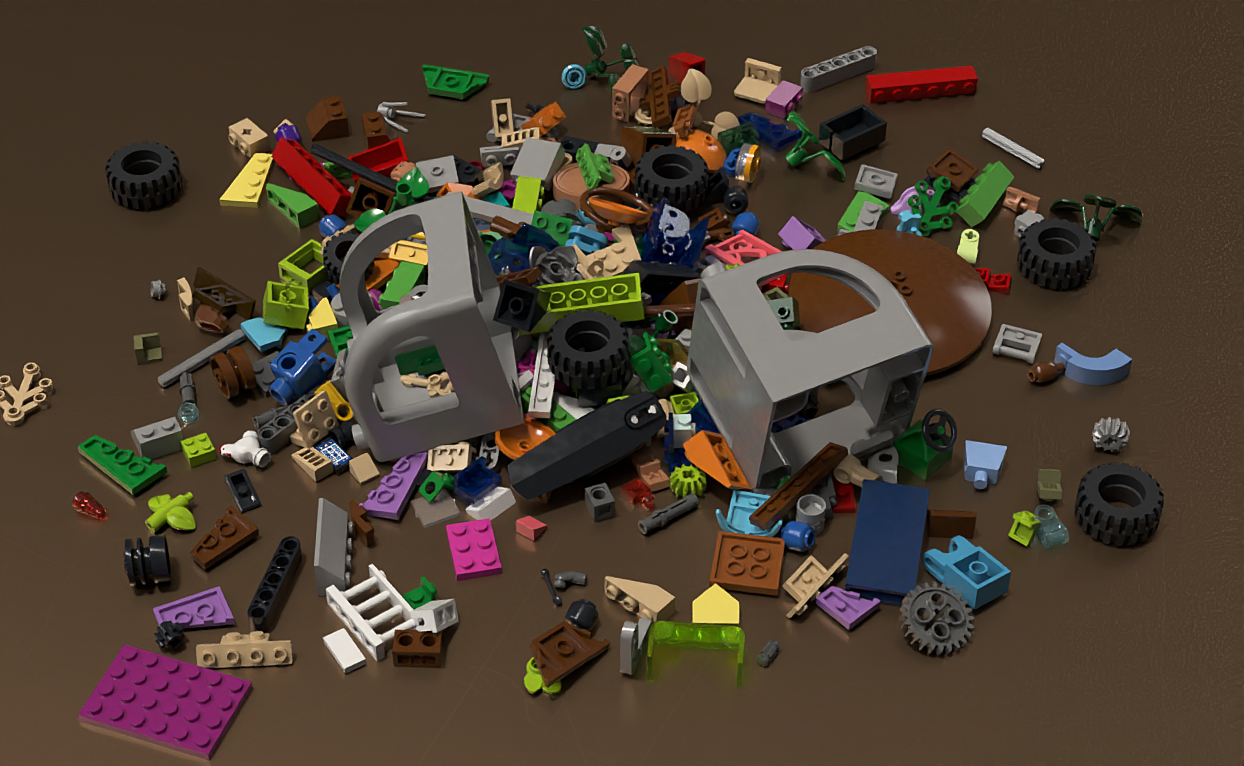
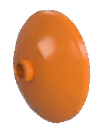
M688 129V136L681 139L678 134L676 137V147L683 146L688 150H694L695 154H700L706 161L710 173H715L720 167H724V162L727 159L726 152L721 143L712 135L697 129Z
M591 197L588 200L594 211L601 217L608 219L607 224L619 227L620 223L633 224L647 217L646 212Z
M524 418V424L496 431L495 442L507 457L516 460L556 433L542 422Z

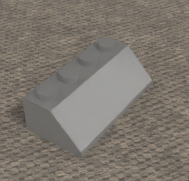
M319 498L314 558L318 596H326V588L332 585L343 592L346 591V586H350V572H347V569H351V555H348V552H352V538H349V535H353V522H349L348 512L324 498Z

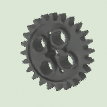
M925 582L922 588L917 585L914 591L910 590L907 597L905 596L903 599V604L899 609L902 612L899 620L905 622L901 625V629H908L905 637H913L912 645L916 642L920 643L919 650H922L925 646L927 647L928 654L935 649L937 656L943 650L946 655H949L952 650L957 652L960 646L963 647L967 642L966 640L971 637L972 634L970 632L974 629L971 623L974 617L968 615L971 613L972 608H965L968 600H960L962 593L953 594L954 587L948 591L946 590L945 583L938 588L936 582H933L931 587ZM932 601L937 602L939 606L934 605ZM945 606L950 607L942 615V617L939 618L932 625V627L928 631H924L923 628H925L931 622V620L934 619L941 612V610ZM917 615L922 616L924 620L919 619ZM949 617L954 618L956 622L950 620ZM935 631H938L941 636L936 635Z

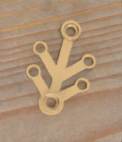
M30 362L24 366V379L19 391L12 385L9 376L0 377V388L5 390L14 400L12 406L6 401L4 391L0 390V407L4 410L3 418L11 426L21 424L26 413L45 406L47 398L44 392H49L53 389L51 379L44 378L40 380L38 387L29 391L32 381H36L41 377L40 367L36 363ZM32 398L34 399V401L23 406L24 402Z

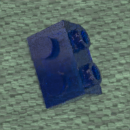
M481 456L477 460L472 461L462 471L456 473L453 479V493L475 504L502 484V476L486 468V458Z

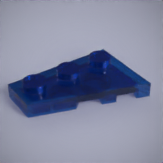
M752 112L737 117L743 129L753 133L759 139L766 141L775 148H779L802 137L801 130H789L785 124L777 125L770 123V119Z

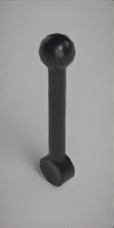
M542 569L540 574L545 578L553 596V605L559 607L562 605V599L555 592L549 578V570Z

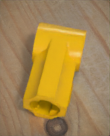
M330 381L321 385L314 392L315 395L323 390L327 392L337 421H347L353 417L350 403L344 400ZM340 406H342L345 409V415L343 417L339 416L338 409Z

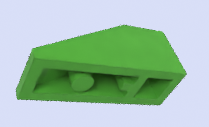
M270 183L266 184L267 200L298 228L319 219V206L317 202L306 194Z

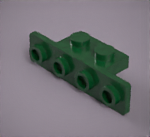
M435 344L395 355L400 375L417 371L419 376L425 375V377L436 374L439 370L445 369Z

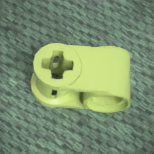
M967 229L962 232L957 254L963 257L971 266H975L979 234L975 230Z

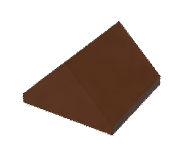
M927 509L928 537L954 538L960 535L965 539H973L977 513L973 511Z

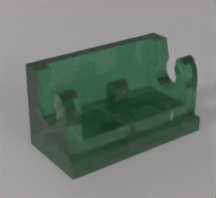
M751 122L718 132V141L723 146L727 157L734 149L739 148L749 152L752 145L760 146V143L755 138L759 137V133L752 126Z

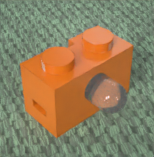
M554 102L541 109L534 117L523 123L521 127L523 130L539 127V137L546 133L548 137L557 140L559 132L555 125L566 116L557 102Z

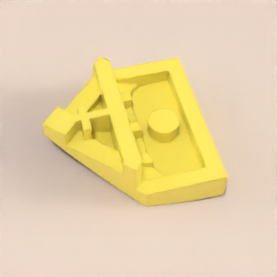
M714 584L693 601L692 626H739V602L717 584Z

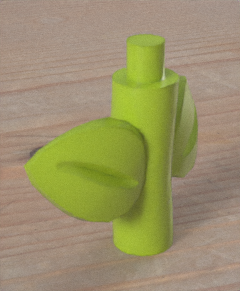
M188 492L184 496L180 494L174 499L168 494L151 498L148 501V506L155 513L145 520L149 530L156 533L166 523L175 529L195 530L194 517L187 509L190 507L189 502L194 499L192 493Z

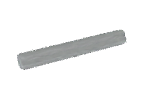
M990 128L983 130L982 137L1037 169H1041L1044 166L1045 160Z

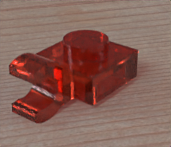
M636 477L620 487V494L633 505L639 502L648 511L655 507V504L652 502L655 496L651 493V489L639 478Z

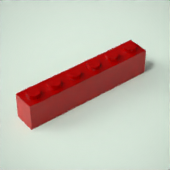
M973 66L866 76L865 91L870 103L972 94L977 91L978 77Z
M280 137L271 156L277 162V165L286 170V174L297 181L296 184L303 187L306 193L326 210L328 215L346 217L348 213L346 210L352 194L296 140Z

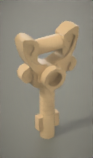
M446 371L442 372L440 376L434 374L429 379L418 378L417 375L409 374V376L402 375L400 378V382L405 386L427 387L430 398L453 393L454 391Z

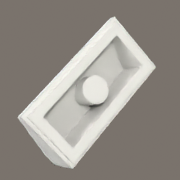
M496 487L465 510L476 520L490 518L491 521L514 505L516 500L511 489Z

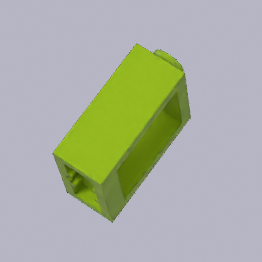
M311 239L278 263L280 278L290 282L291 285L307 287L308 295L312 293L313 288L326 280H330L328 274L324 271V265L312 274L300 269L312 259H316L324 264L323 255L320 254L322 249L321 243Z

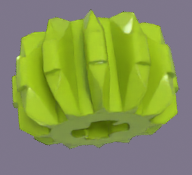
M682 464L681 468L675 467L674 472L671 473L670 488L676 494V497L683 496L685 498L691 493L696 496H702L703 491L707 487L705 472L699 467L694 468L692 464L690 466Z

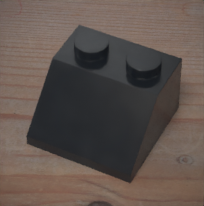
M504 280L493 321L531 332L546 314L552 293L519 282Z

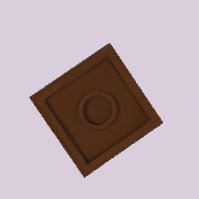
M948 148L929 166L927 172L936 178L941 176L949 178L951 182L950 187L959 192L978 174L979 168Z

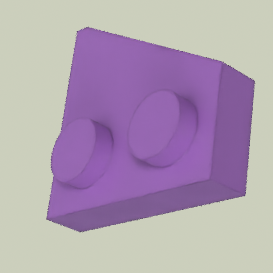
M831 586L816 597V604L850 630L880 607V600L873 598V601L860 598L859 593L847 592L841 588Z

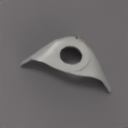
M890 446L874 453L868 460L867 469L881 475L880 482L897 483L898 453L895 447ZM884 454H890L892 460L881 462L879 457Z

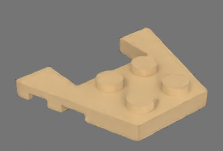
M629 224L612 229V236L618 243L602 250H597L587 256L576 244L572 245L578 257V264H588L589 259L599 258L603 261V269L609 276L624 275L623 270L632 261L641 260Z

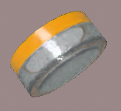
M748 143L742 145L736 163V180L748 183L754 181L761 164L760 146Z

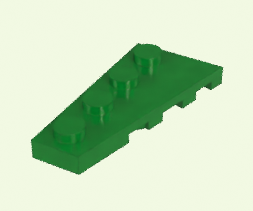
M96 435L77 446L80 454L132 495L168 472L167 466L161 463L159 465L154 464L147 457L140 458L134 455L133 451L128 449L122 450L117 447V444Z

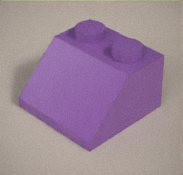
M794 216L778 233L783 239L782 243L793 250L813 249L826 241L815 228Z

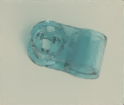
M1048 505L1038 506L1035 509L1034 515L1036 516L1035 519L1039 520L1041 524L1036 534L1043 547L1047 549L1052 544L1059 542L1067 543L1069 541L1068 531L1056 515L1054 509Z

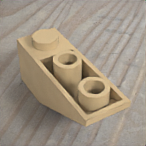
M609 576L605 577V594L639 617L653 620L654 627H659L675 612V597L658 585Z

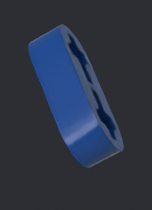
M734 149L725 160L723 168L728 177H736L743 170V161L747 158L745 150Z

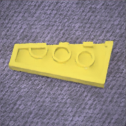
M255 153L219 199L220 205L258 208L275 161L271 157L272 154Z

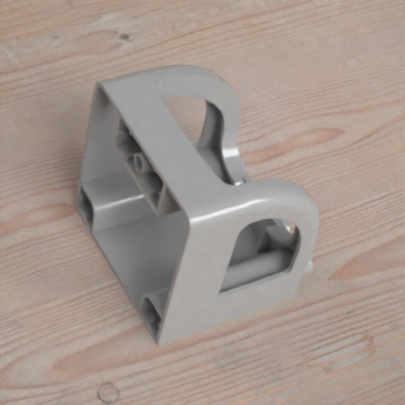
M462 191L396 210L377 220L356 238L349 248L341 268V303L353 335V339L347 340L349 353L344 369L345 389L354 418L359 423L352 425V434L358 450L370 448L375 459L381 462L524 424L511 326L493 321L501 289ZM423 231L426 238L428 255L427 291L421 297L384 311L376 310L365 284L364 274L366 268L376 256L389 246ZM435 344L445 369L437 371L436 374L440 376L446 370L454 388L453 393L430 398L427 387L405 386L400 382L402 375L399 373L395 355ZM417 371L409 373L417 375L418 378L429 379L430 377H425V375L419 376Z
M815 249L790 250L768 255L727 270L723 263H714L704 269L701 273V280L698 283L687 371L691 382L720 434L726 439L751 489L770 488L779 485L777 482L785 476L789 475L790 478L794 476L829 442L847 447L848 455H850V447L855 441L870 439L878 431L884 430L886 432L890 430L894 440L910 427L933 354L934 345L900 292L890 281L870 266L854 258L831 251ZM803 272L822 275L853 289L876 312L820 333L802 330H783L757 285L769 278L787 273ZM841 379L855 396V401L849 406L781 432H771L773 422L792 416L805 407L811 390Z

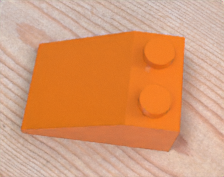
M701 430L682 444L685 449V456L690 462L727 488L747 492L752 490L722 434Z

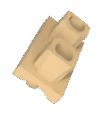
M599 258L589 259L588 264H577V270L582 275L583 280L610 277L603 269L604 263Z

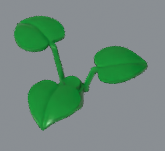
M795 111L790 112L787 121L797 124L804 134L796 146L785 156L788 162L793 167H796L802 161L806 163L810 159L823 155L836 166L844 181L846 179L845 170L831 153L822 150L806 157L808 152L804 146L811 139L817 145L819 140Z
M418 167L406 173L398 181L396 196L393 197L389 214L394 211L397 202L403 206L415 205L413 198H421L427 194L429 184ZM380 209L367 210L353 223L354 227L362 233L374 222L386 216V214Z

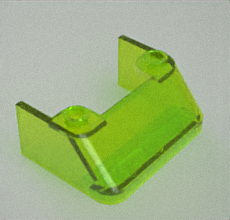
M657 621L650 626L647 652V681L652 679L655 644L739 650L737 687H741L744 631L740 627L674 621Z

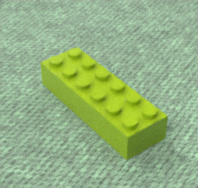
M639 273L533 286L552 293L546 314L531 332L518 330L519 335L549 332L557 320L563 319L566 314H575L579 310H582V312L594 310V312L598 313L602 311L607 316H614L620 322L644 319V307Z

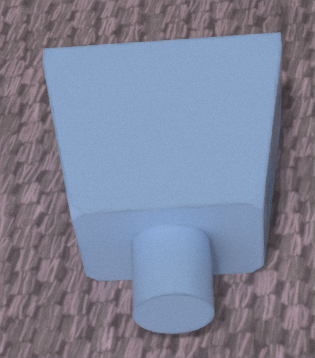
M966 440L963 455L965 479L974 482V486L977 489H984L987 487V484H996L1005 462L1007 446Z

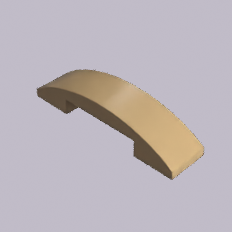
M501 161L483 171L485 182L473 188V196L481 198L501 188L504 180Z

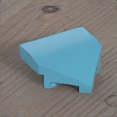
M254 318L240 323L241 330L260 352L274 346L281 348L284 335H287L288 328L285 326H272L268 323H263V318Z

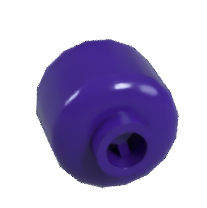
M288 123L279 126L275 134L277 143L280 137L296 140L299 144L303 141L298 128L295 125H288Z

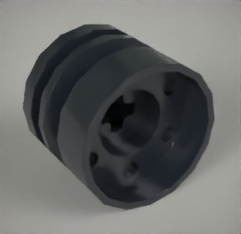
M165 534L150 536L148 547H144L142 538H137V548L135 549L132 539L125 540L123 552L124 568L131 587L138 586V575H140L142 585H147L148 574H152L155 583L171 581L170 557Z

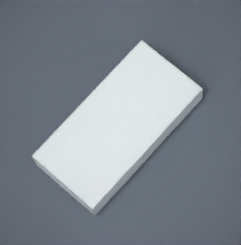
M344 628L323 637L324 644L345 674L366 664L365 657Z

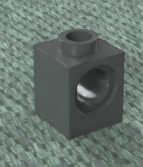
M606 483L585 488V504L594 522L615 516V500Z

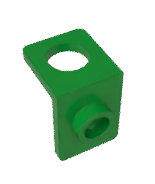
M433 470L420 486L419 491L428 502L432 503L444 487L459 493L462 489L450 474H442ZM434 482L435 491L432 494H428L427 487L430 483Z

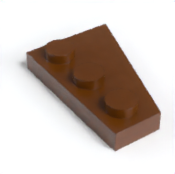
M231 505L227 508L225 516L215 522L213 530L205 534L190 552L191 558L205 570L259 535L258 528Z

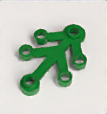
M941 176L934 181L933 187L935 192L930 202L926 193L928 184L924 180L915 184V190L919 196L912 195L908 199V205L911 207L913 215L919 213L921 216L919 231L923 237L928 236L931 230H946L952 226V220L947 216L939 221L929 222L933 216L954 215L957 213L956 210L959 206L955 202H951L947 206L937 207L943 193L950 188L951 182L947 177ZM921 203L925 212L923 217L919 209Z

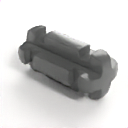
M773 639L769 640V643L761 650V654L757 655V662L767 666L768 662H771L777 654L776 651L780 650L779 642Z

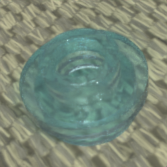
M184 403L179 407L178 418L183 422H192L199 417V410L193 403Z

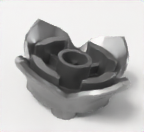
M533 246L529 255L530 267H539L542 273L536 279V286L583 280L581 274L575 272L578 257L574 246L556 247L551 252H547L541 246Z

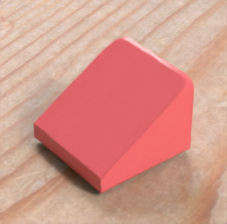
M531 516L516 521V532L533 541L547 528L546 524Z

